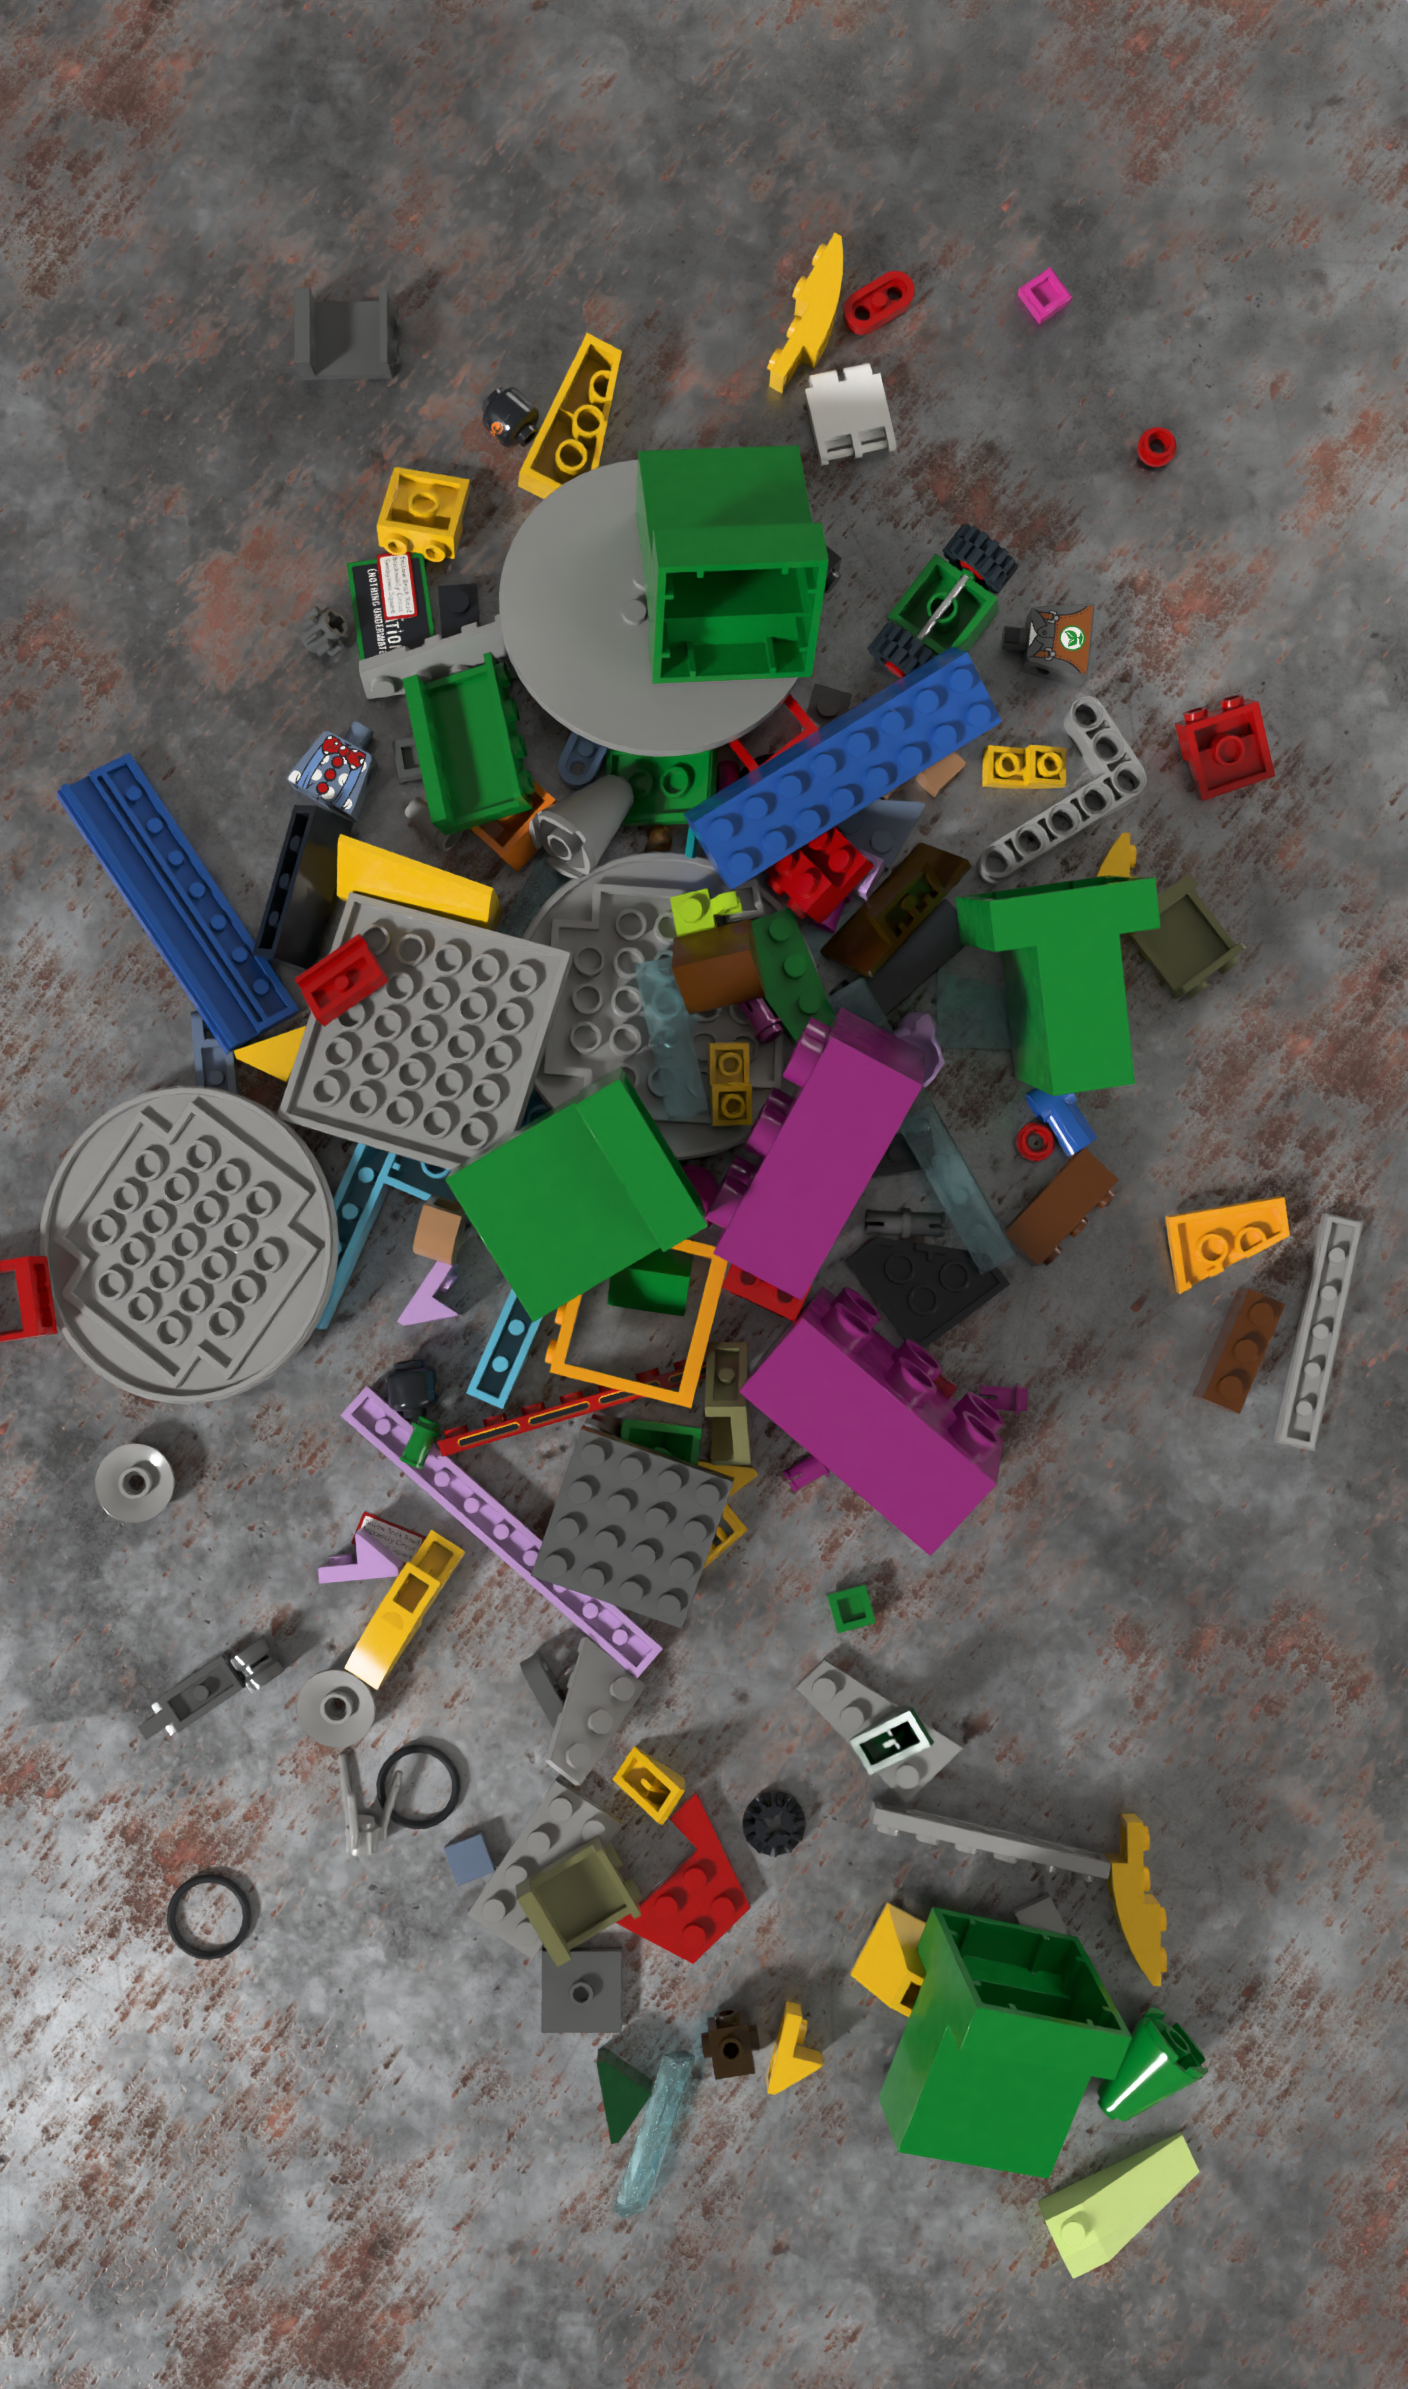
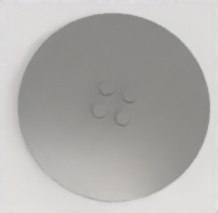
M638 460L617 462L583 473L560 486L531 512L514 537L505 558L499 590L500 625L509 659L518 677L533 698L558 722L574 733L596 744L621 752L654 757L695 754L725 745L752 731L783 704L800 677L652 684L648 653L649 615L636 519Z
M653 851L630 854L598 864L587 876L584 875L581 879L573 878L557 890L534 916L522 939L569 951L574 955L533 1086L536 1095L550 1111L579 1094V1091L622 1066L679 1162L714 1156L746 1142L752 1131L751 1127L771 1089L775 1087L792 1096L798 1086L782 1077L789 1063L788 1059L795 1047L784 1031L775 1040L763 1044L760 1039L754 1038L755 1030L737 1004L694 1015H689L672 971L673 940L678 936L670 897L706 888L711 891L712 899L719 895L718 886L724 883L720 880L708 858L695 856V859L686 858L685 853ZM759 885L765 916L785 909L766 889ZM724 917L716 918L718 927L725 925ZM803 936V939H804V941H805V944H806V946H807V949H808V951H809V954H810V956H811V959H812V961H813V963H814V966H815V968H816V964H815L813 955H812V953H811V950H810V948H809V946H808V944H807V942H806L805 937ZM708 1043H749L752 1125L712 1126L709 1096Z
M175 1086L149 1091L122 1102L93 1122L73 1144L58 1167L47 1193L39 1230V1256H47L56 1323L70 1346L89 1367L111 1384L131 1394L164 1403L192 1404L229 1398L252 1389L281 1370L300 1351L319 1323L329 1301L338 1263L339 1236L333 1197L317 1159L304 1140L289 1124L279 1119L277 1114L262 1104L236 1093L203 1086Z

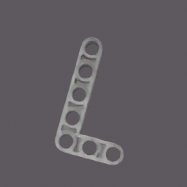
M1092 696L1078 698L1064 718V728L1067 735L1096 779L986 847L977 860L975 870L977 877L987 885L1003 883L1131 803L1145 788L1147 774L1144 767L1104 705L1097 698ZM1079 711L1087 712L1092 717L1093 724L1083 725L1079 723L1075 713ZM1100 743L1109 745L1113 750V757H1102L1098 753L1096 745ZM1118 776L1129 777L1134 783V790L1126 791L1122 789L1117 781ZM1085 797H1097L1102 804V810H1090L1085 804ZM1052 817H1064L1069 823V830L1066 832L1056 830L1052 824ZM1023 836L1033 838L1037 844V851H1024L1019 845V838ZM991 856L1000 858L1004 863V871L1000 873L990 871L986 865V858Z

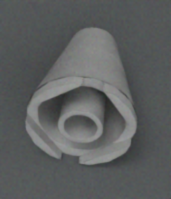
M609 774L539 811L529 822V834L537 850L543 846L550 855L546 861L561 874L576 879H581L584 875L587 876L596 867L634 803L633 789L623 777Z

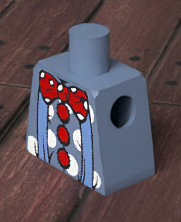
M353 721L344 739L330 731H324L290 771L286 778L294 789L357 823L378 769V763L374 756L364 751L374 732L356 721Z

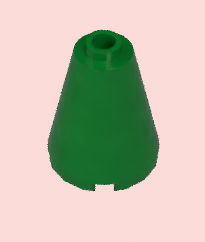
M1148 2008L1131 2032L1132 2040L1115 2081L1103 2079L1097 2088L1099 2096L1098 2105L1103 2113L1112 2120L1117 2118L1126 2122L1197 2082L1208 2073V2068L1201 2067V2064L1206 2059L1195 2041L1177 2022L1170 2027L1162 2019L1167 2014L1158 2008Z

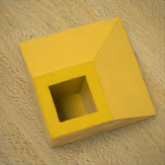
M887 1902L851 1969L850 1975L890 2008L910 2017L926 1976V1970L916 1949L926 1922Z

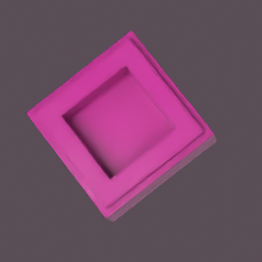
M1051 267L1020 287L1018 291V296L1039 325L1069 305L1073 298Z

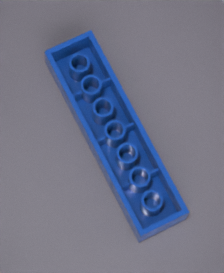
M951 647L683 815L720 880L733 890L995 727L1002 720L968 652Z

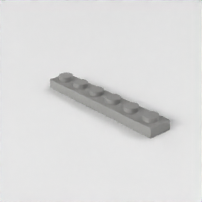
M872 1800L869 1816L872 1824L877 1825V1830L882 1833L900 1836L901 1831L916 1834L918 1841L931 1845H939L940 1840L955 1843V1849L969 1854H978L980 1849L993 1852L994 1858L1007 1863H1017V1859L1033 1862L1032 1866L1045 1872L1055 1873L1056 1868L1071 1871V1876L1083 1881L1094 1882L1095 1877L1108 1880L1111 1863L1102 1853Z

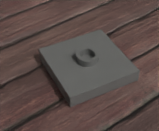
M543 1947L541 2033H621L622 1947H575L570 1950L571 1960L558 1968L547 1949Z

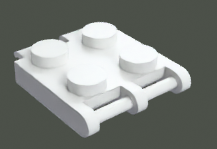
M870 363L843 368L844 381L840 382L836 370L809 376L810 388L805 389L804 396L821 466L829 465V460L853 455L854 459L862 458L863 453L885 448H887L888 452L896 450V440L881 374H872Z

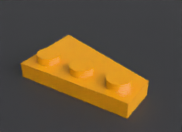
M1275 1196L1166 1215L1165 1220L1176 1292L1181 1294L1209 1276L1212 1278L1223 1272L1224 1268L1245 1257L1249 1258L1289 1237L1285 1197Z

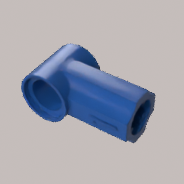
M1034 1088L1025 1094L1029 1107L1039 1121L1046 1123L1051 1129L1067 1157L1083 1149L1098 1138L1075 1104L1077 1103V1098L1074 1093L1052 1096Z

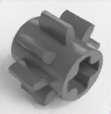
M315 606L304 614L305 621L299 625L301 629L300 637L304 646L309 651L317 653L318 656L327 652L332 657L344 648L342 642L349 638L347 634L348 626L346 620L338 611L330 607H326L321 611Z

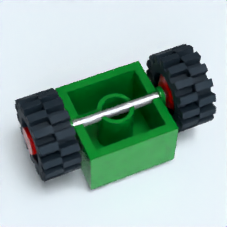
M966 523L961 525L942 551L945 558L949 560L948 562L936 553L889 613L887 616L888 622L868 647L869 653L875 657L874 659L878 663L883 665L882 667L885 670L890 671L895 678L901 679L951 647L967 652L970 651L999 613L998 598L994 595L999 594L1018 568L1015 559L1008 555L1009 552L1005 548L999 546L1000 543L995 539H990L989 535L984 531L981 533L977 527H971L970 524Z

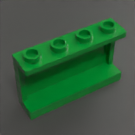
M492 652L483 654L485 661L483 665L425 683L417 674L402 679L431 823L445 836L533 809L530 794L535 793V786L530 772L525 770L523 758L527 757V749L521 734H517L515 722L520 720L519 711L514 699L510 698L507 687L512 685L511 674L506 663H500Z

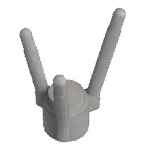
M340 1753L338 1760L346 1819V1852L353 1856L373 1855L378 1851V1841L387 1840V1826L403 1773L400 1770L395 1772L380 1822L376 1824L373 1816L357 1815L355 1794L351 1792L346 1754Z

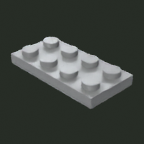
M556 1777L495 1872L468 1910L467 1916L533 1960L543 1943L517 1900L515 1885L598 1835L604 1845L608 1846L621 1827L622 1821Z

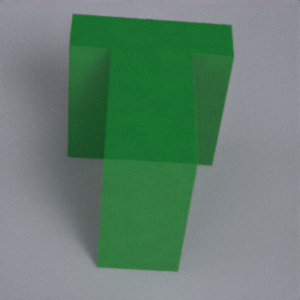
M799 445L638 451L636 519L649 615L648 653L652 684L812 677L829 559L822 522L812 523Z
M1106 875L955 897L961 944L993 952L1001 951L1015 1079L1052 1096L1135 1084L1119 934L1161 928L1156 878Z
M622 1066L584 1087L576 1096L456 1166L445 1178L532 1322L544 1317L660 1247L665 1252L708 1227L703 1201Z
M932 1907L916 1948L926 1970V1976L879 2094V2100L897 2151L905 2154L1049 2179L1091 2076L1115 2081L1132 2036L1078 1937Z

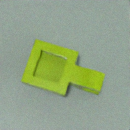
M708 888L670 897L678 937L718 927L716 918L743 912L740 896H737L735 891L722 893L713 899Z

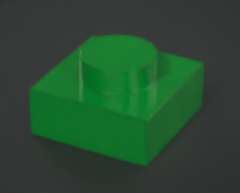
M865 1583L826 1593L837 1633L876 1623Z

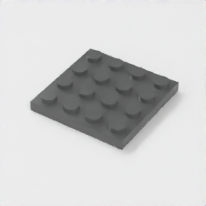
M583 1425L531 1576L682 1629L730 1494L734 1477Z

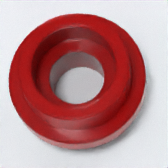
M1155 427L1145 431L1137 444V452L1140 459L1152 467H1161L1168 464L1174 457L1177 448L1173 434L1162 427ZM1158 444L1162 448V452H1153L1150 449V445Z
M1039 1122L1025 1125L1020 1129L1016 1137V1147L1020 1155L1034 1162L1048 1158L1054 1151L1056 1144L1055 1136L1051 1129ZM1031 1135L1040 1137L1042 1145L1039 1149H1032L1029 1146L1028 1140Z

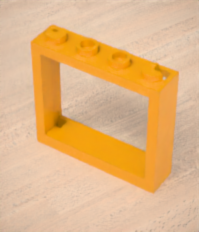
M687 1239L670 1248L712 1259L679 1392L565 1363L583 1293L557 1309L555 1323L560 1324L561 1328L558 1340L550 1339L545 1357V1363L551 1364L550 1373L691 1408L728 1261L713 1254L715 1246Z

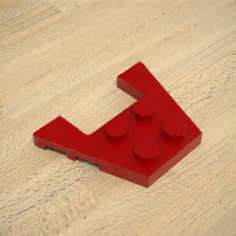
M696 1791L669 1816V1820L687 1837L696 1849L639 1903L641 1916L634 1919L629 1914L616 1922L618 1925L692 1964L751 1908L746 1893Z

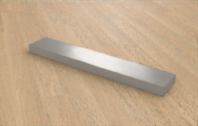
M1322 1213L1273 1442L1311 1451L1316 1450L1364 1221Z

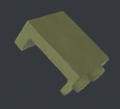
M1190 873L1157 896L1161 928L1126 933L1175 999H1178L1185 993L1190 998L1197 995L1210 985L1206 980L1209 975L1216 970L1223 975L1241 962L1237 954L1246 948L1242 942L1234 943L1194 889L1199 884Z
M708 1342L705 1415L706 1417H712V1465H751L752 1403L739 1392L750 1375L748 1342Z
M599 1835L515 1885L519 1904L557 1968L571 1960L570 1950L629 1914L634 1919L642 1915L638 1902L643 1897L632 1877L625 1881L618 1869L623 1865L618 1852L612 1843L605 1846Z

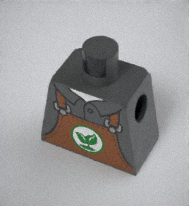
M1095 604L1033 607L1026 618L1025 627L1004 625L1001 649L1023 651L1021 671L1024 673L1081 688L1088 676Z

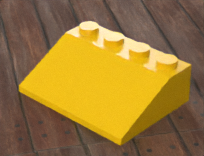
M340 834L337 856V896L343 903L347 902L349 893L352 892L497 932L504 909L494 888Z

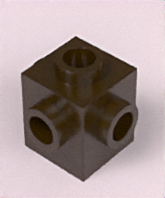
M724 2009L714 2014L715 2017L707 2018L708 2032L701 2033L704 2059L712 2057L715 2080L755 2074L753 2051L760 2050L757 2024L749 2025L747 2012L738 2013L737 2009Z

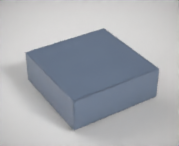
M483 1831L444 1846V1851L457 1886L493 1873L496 1870Z

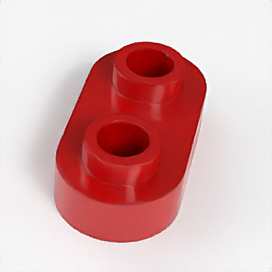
M890 271L850 295L845 302L843 320L846 327L858 335L870 334L907 311L912 304L915 292L912 279L904 272ZM897 293L901 298L891 300L888 294ZM862 312L867 314L869 318L859 320L855 315Z

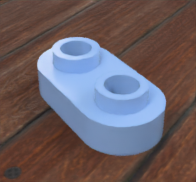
M572 731L558 761V771L561 780L567 786L574 789H582L595 780L609 748L596 744ZM576 764H581L585 767V771L577 776L572 774V767Z

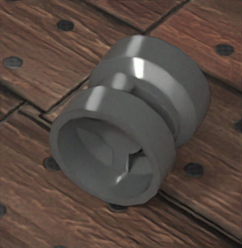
M261 1638L229 1660L234 1669L241 1671L245 1676L244 1684L250 1693L255 1692L285 1671L279 1660H273L270 1656V1647L264 1638ZM260 1659L261 1663L253 1668L250 1666Z

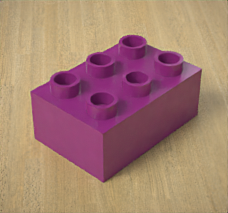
M840 1007L830 1027L811 1017L801 1033L782 1075L783 1078L797 1084V1088L792 1096L775 1087L771 1089L743 1149L758 1156L755 1165L736 1155L714 1195L715 1199L706 1215V1219L723 1229L713 1254L802 1300L923 1086L926 1052L843 1007Z
M822 1286L799 1312L795 1322H791L765 1351L739 1392L931 1556L997 1485L1003 1439L996 1433L1004 1425V1421L994 1408L975 1393L968 1391L958 1402L937 1384L935 1379L943 1372L942 1367L919 1344L906 1339L896 1349L873 1328L881 1320V1315L858 1292L849 1287H844L836 1297Z

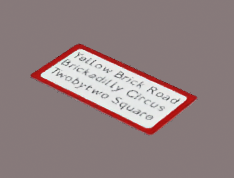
M410 551L401 556L391 553L377 555L384 620L417 617L418 612Z
M363 1512L356 1531L360 1528L365 1529L398 1557L404 1565L412 1560L426 1539V1536L367 1512ZM355 1534L351 1541L354 1545H356Z

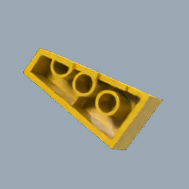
M586 333L519 471V487L545 499L566 482L599 467L622 354L621 350Z

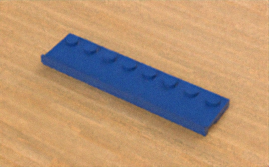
M130 753L89 772L87 777L71 785L66 783L60 786V790L57 791L59 802L226 1055L298 1014V1006L268 961L252 955L255 941Z

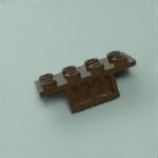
M919 843L870 895L868 900L858 908L820 950L824 958L868 978L872 977L972 868L970 861L928 844Z

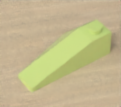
M1181 2132L1037 2201L1046 2225L1073 2279L1109 2262L1200 2172Z

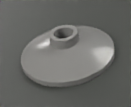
M140 1443L126 1444L112 1450L101 1461L95 1475V1492L100 1505L113 1518L127 1523L145 1522L158 1516L168 1506L175 1488L174 1472L168 1459L156 1448ZM135 1475H141L144 1478L145 1484L142 1489H137L133 1486L132 1480Z
M327 1669L318 1672L303 1685L297 1699L299 1722L310 1738L324 1746L342 1748L357 1743L368 1733L375 1719L376 1705L372 1691L363 1680L347 1670ZM334 1699H342L346 1703V1708H337L334 1704Z

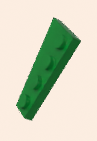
M786 908L751 922L766 997L763 1000L776 1018L781 1019V1028L795 1046L811 1017L830 1027L835 1015L794 914L790 908Z

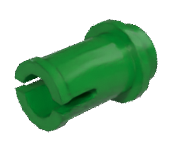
M419 1416L417 1422L413 1421L411 1424L414 1429L399 1460L418 1469H423L436 1437L440 1438L442 1434L439 1432L441 1424L424 1416Z

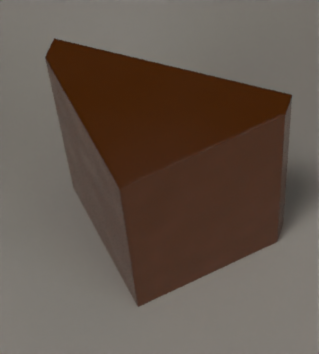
M750 919L674 938L672 971L689 1015L766 997Z

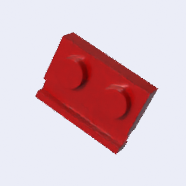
M357 934L294 979L300 986L301 993L316 1020L324 1027L389 982L377 958L370 950L369 944L360 934Z

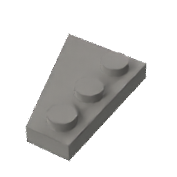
M588 1637L581 1638L577 1650L579 1656L574 1672L569 1677L567 1684L569 1689L562 1713L558 1715L545 1759L546 1763L575 1786L582 1785L647 1686L638 1678H635Z

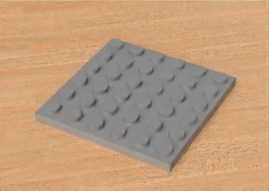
M350 892L330 953L357 934H360L369 944L370 950L377 958L389 982L325 1027L316 1020L311 1011L277 1117L288 1123L452 1170L520 1129L574 955L562 949Z

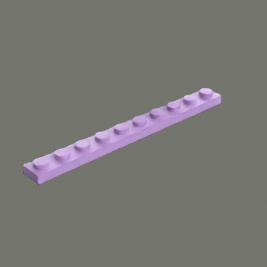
M369 1385L360 1392L340 1415L635 1678H638L662 1651L663 1645L620 1607L532 1577L531 1574L543 1539L448 1455L442 1457L440 1449L435 1443L432 1445L423 1469H418L399 1460L414 1427L399 1411L392 1410L388 1402Z

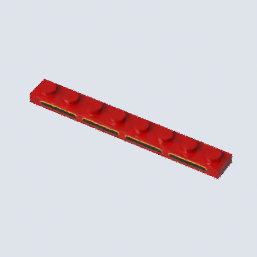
M687 1359L674 1362L675 1371L660 1375L658 1368L635 1374L637 1382L665 1389L678 1387L681 1384ZM707 1361L702 1363L698 1380L706 1378ZM597 1385L598 1394L584 1397L582 1390L559 1397L561 1405L546 1409L544 1401L521 1408L523 1416L507 1420L506 1413L483 1419V1428L470 1432L467 1424L444 1431L446 1439L437 1442L441 1456L444 1457L645 1396Z

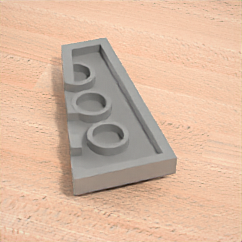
M500 614L495 615V622L480 627L477 622L462 626V633L444 639L439 634L426 638L425 643L421 647L410 650L408 647L403 646L359 661V673L367 699L405 694L402 679L416 674L425 683L483 665L485 664L483 654L492 652L500 663H506L511 678H519L509 659L503 641Z
M825 1658L795 1685L796 1689L849 1744V1740L853 1736L899 1707V1705L873 1691L866 1684ZM922 1720L921 1722L934 1741L933 1745L876 1772L906 1804L963 1749L959 1743L944 1736Z

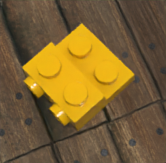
M394 467L377 522L379 546L385 547L389 553L397 556L404 555L407 551L421 553L426 559L433 562L443 561L444 558L455 559L463 532L462 519L470 494V479Z

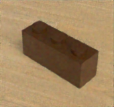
M1084 1147L1065 1163L1002 1230L999 1236L1032 1267L1039 1266L1042 1262L1048 1266L1062 1252L1063 1249L1059 1244L1068 1234L1074 1238L1089 1223L1085 1216L1096 1205L1101 1209L1113 1198L1116 1191L1112 1187L1119 1179Z
M1250 1288L1237 1289L1193 1393V1397L1227 1412L1240 1414L1286 1304Z

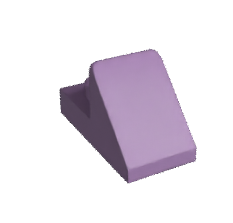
M437 1261L397 1322L403 1326H410L462 1316L460 1312L437 1298L440 1292L446 1295L455 1284L459 1275L454 1271L458 1264L455 1263L451 1266Z
M360 1528L355 1531L357 1560H353V1554L351 1553L329 1556V1562L318 1567L319 1584L395 1577L404 1568V1563L369 1532Z

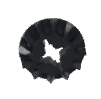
M769 1791L758 1795L748 1804L744 1811L742 1826L746 1841L759 1854L763 1853L775 1858L778 1855L791 1853L802 1842L806 1820L803 1809L793 1797L783 1792ZM783 1810L781 1825L785 1827L788 1833L775 1830L767 1839L768 1827L760 1816L764 1819L769 1818L773 1820Z

